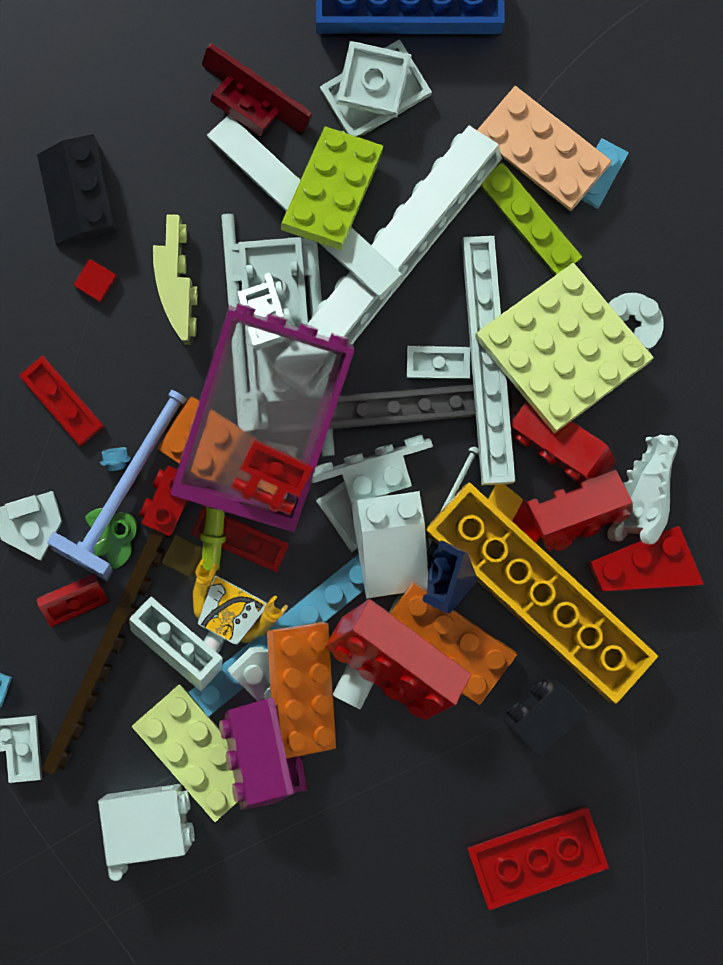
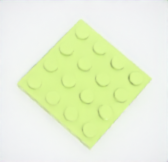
M574 262L475 334L477 341L554 434L648 365L654 358Z

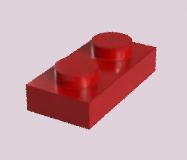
M95 573L37 598L38 607L50 627L109 602L107 594Z

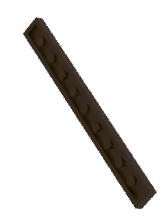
M187 500L183 510L187 507L189 500ZM177 521L171 535H166L152 529L43 765V771L54 775L59 769L65 770L72 756V752L68 751L73 739L78 741L83 733L86 724L81 721L86 710L92 712L98 700L99 694L95 693L100 681L105 683L111 672L112 665L108 664L113 652L116 654L120 652L126 638L121 634L126 624H130L129 619L139 609L135 606L139 595H146L152 579L148 577L153 566L158 567L166 551L162 549L166 537L170 539L173 537L179 521Z

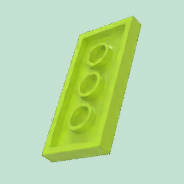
M325 126L283 218L281 230L342 250L382 156L384 146Z

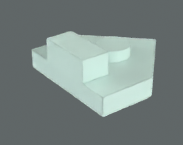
M54 491L38 496L33 495L0 507V539L42 561L49 547L47 541L53 531L58 532L63 522Z

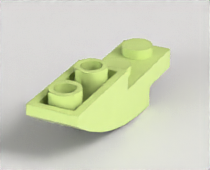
M167 215L166 246L153 245L155 280L162 305L172 327L184 344L191 345V336L196 337L197 319L191 318L192 305H197L198 288L192 286L190 278L180 277V274H186V255H181V243H187V224H182L179 215Z

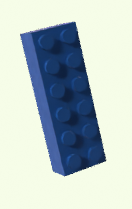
M316 0V34H502L505 24V0Z

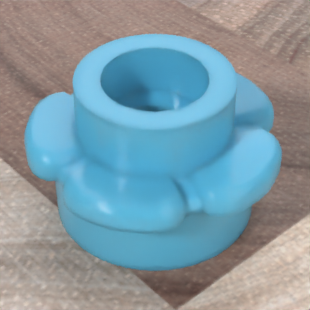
M125 447L102 451L103 461L100 464L107 466L108 471L121 470L127 467L126 462H129L131 457L128 456L127 448Z

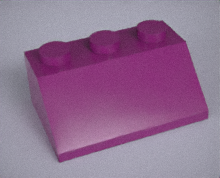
M274 698L234 708L222 715V720L219 722L220 734L222 739L227 741L226 764L229 771L233 770L235 783L232 784V794L235 802H239L240 810L275 804L292 795L293 789Z

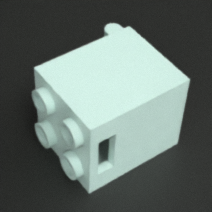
M182 784L106 794L98 801L109 876L113 881L121 879L128 870V863L183 856L192 846V842L195 841L193 823H187L186 813L190 810L188 790L183 791Z

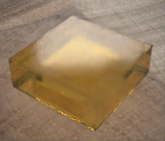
M175 535L162 564L191 577L201 558L202 547Z

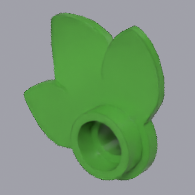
M103 508L95 509L85 516L90 527H92ZM126 512L114 514L93 548L96 551L94 553L95 556L106 554L108 563L113 570L123 566L132 555L131 541L135 539L138 533L136 519ZM119 523L125 526L124 534H121L117 529Z

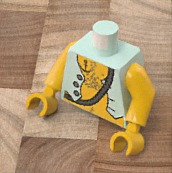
M201 559L196 568L195 574L197 578L193 589L194 614L199 619L198 624L209 630L204 642L217 653L220 652L226 640L238 645L240 642L250 643L267 634V631L271 629L277 619L288 609L287 604L282 609H277L274 606L277 596L272 597L267 603L215 575L218 569L216 563L212 570L209 571L203 567L204 559Z

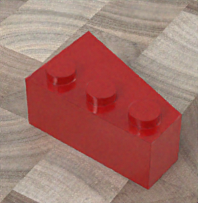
M526 401L510 423V427L515 433L513 438L526 448H529L531 445L539 451L538 455L551 465L557 464L564 469L563 472L578 483L608 473L616 463L607 444L572 421L554 434L528 401Z
M616 470L580 483L581 487L565 494L563 489L553 493L554 499L541 504L538 503L537 499L528 501L531 519L548 552L553 549L555 551L564 550L572 545V540L581 536L585 538L591 537L600 532L602 526L610 522L618 524L630 517V513L633 512V501Z
M680 526L664 530L654 544H644L640 540L586 562L598 591L704 585Z

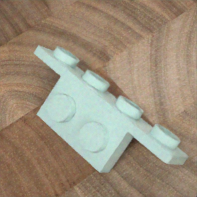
M422 435L405 439V445L393 448L392 444H388L374 449L375 454L364 458L362 453L344 458L345 463L333 467L332 462L316 466L311 482L315 483L343 475L351 504L357 500L374 498L410 487L412 484L403 456L433 447L432 441L429 438L423 439Z

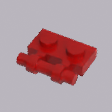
M253 439L240 466V470L250 474L247 482L235 477L230 488L241 493V497L249 501L252 498L268 505L267 509L275 513L281 511L290 515L294 503L285 500L284 497L287 492L298 497L300 496L313 466L259 440ZM260 480L276 486L277 489L274 494L257 487Z

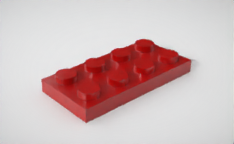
M587 806L467 848L488 910L609 868Z

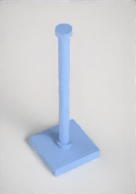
M171 390L168 397L170 399L83 542L79 541L76 545L54 531L47 541L53 551L87 571L95 573L96 576L106 582L112 575L113 569L108 562L94 555L96 551L93 548L179 406L186 403L187 399L176 391Z

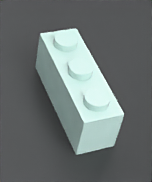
M152 597L129 619L131 632L200 691L223 669L222 657Z

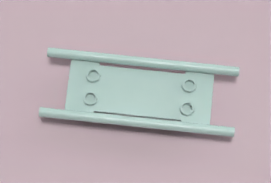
M234 214L221 215L228 305L236 308L237 303H241L238 295L240 291L239 282H242V290L267 283L264 274L271 272L274 283L280 281L286 299L281 301L283 309L289 308L294 326L299 328L300 323L308 324L304 276L308 277L311 319L315 315L316 308L322 302L317 242L296 237L238 242L236 244ZM237 323L231 343L238 426L251 434V430L268 429L266 402L306 399L308 397L280 378L273 367L278 354L283 349L288 348L294 340H288L255 351L248 326L245 325L250 392H248L243 324ZM328 375L309 398L323 396ZM328 429L322 447V456L335 455L333 429Z

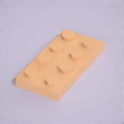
M516 86L513 87L477 130L499 144L502 158L570 211L574 209L611 165V160Z

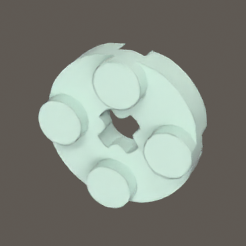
M625 293L610 301L609 305L623 321H628L629 316L635 317V321L640 323V327L635 328L634 335L647 350L654 347L662 335L664 325L663 316L656 301L639 293Z

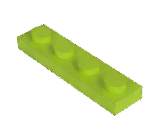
M502 162L494 168L480 185V188L554 276L573 262L576 264L582 256Z

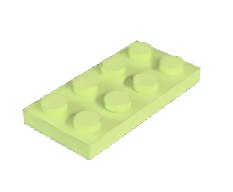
M179 684L133 724L132 727L211 819L216 822L236 804L232 794V784L235 783L233 770L229 771L226 764L227 741L222 739L220 728L206 715L186 689Z

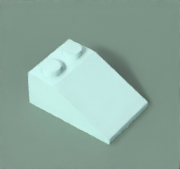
M420 492L355 501L351 505L366 599L405 593L413 581L427 589L428 566L425 522Z

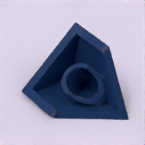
M445 541L439 542L437 549L429 556L427 593L423 596V602L445 613H451L478 582L469 553Z

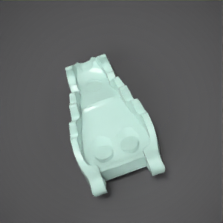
M659 435L646 438L645 441L648 444L646 453L642 455L641 461H634L633 470H627L629 480L623 483L633 501V512L630 513L628 519L610 526L608 529L609 540L621 542L628 533L640 534V539L644 544H654L659 539L667 524L670 512L671 469L678 449L676 437L672 435Z

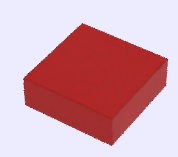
M89 259L73 285L101 303L116 280L117 275Z

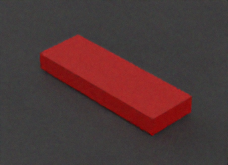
M43 355L19 375L80 447L85 445L105 427Z
M206 506L202 507L191 532V535L200 538L201 532H204ZM226 515L224 517L223 533L226 535V542L222 543V549L277 573L290 544Z

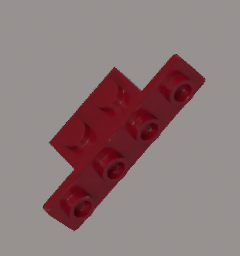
M211 43L206 48L202 66L223 80L220 86L212 93L211 103L260 137L276 118L300 134L306 131L312 117V112L306 109L304 105L280 91L278 87L264 80L252 69L244 66Z

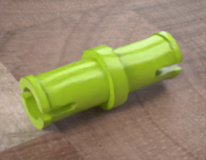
M206 506L205 528L200 536V540L203 541V567L206 570H212L216 563L218 565L217 570H220L222 543L226 542V535L223 533L225 511Z

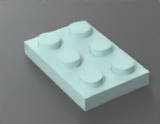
M400 39L385 48L408 54ZM412 59L410 60L398 115L432 94ZM342 74L320 86L321 93L347 134L360 138L394 118L336 104Z

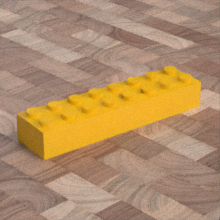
M470 482L462 487L425 528V534L437 545H439L440 541H445L469 553L478 583L608 702L617 704L657 659L658 655Z

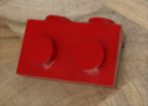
M169 465L166 471L159 470L152 485L157 488L152 500L146 498L139 513L140 516L144 517L142 524L166 535L172 534L187 502L186 499L171 495V488L177 469Z

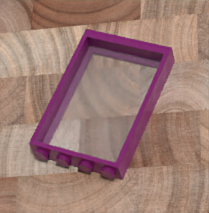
M237 303L236 308L228 307L171 488V495L295 532L355 349L352 344H348L349 338L331 333L330 337L317 334L318 328L300 323L298 328L286 324L287 318L273 313H269L268 317L255 314V308ZM253 439L259 440L313 466L300 496L298 497L287 492L284 497L285 500L294 503L290 515L281 511L275 513L267 509L268 505L252 498L249 501L241 497V493L230 488L235 477L246 482L250 477V474L240 470V466ZM260 480L257 486L272 494L277 489L276 486Z

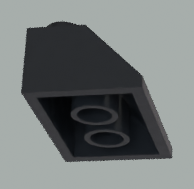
M94 134L62 140L37 154L57 246L117 233L99 143Z

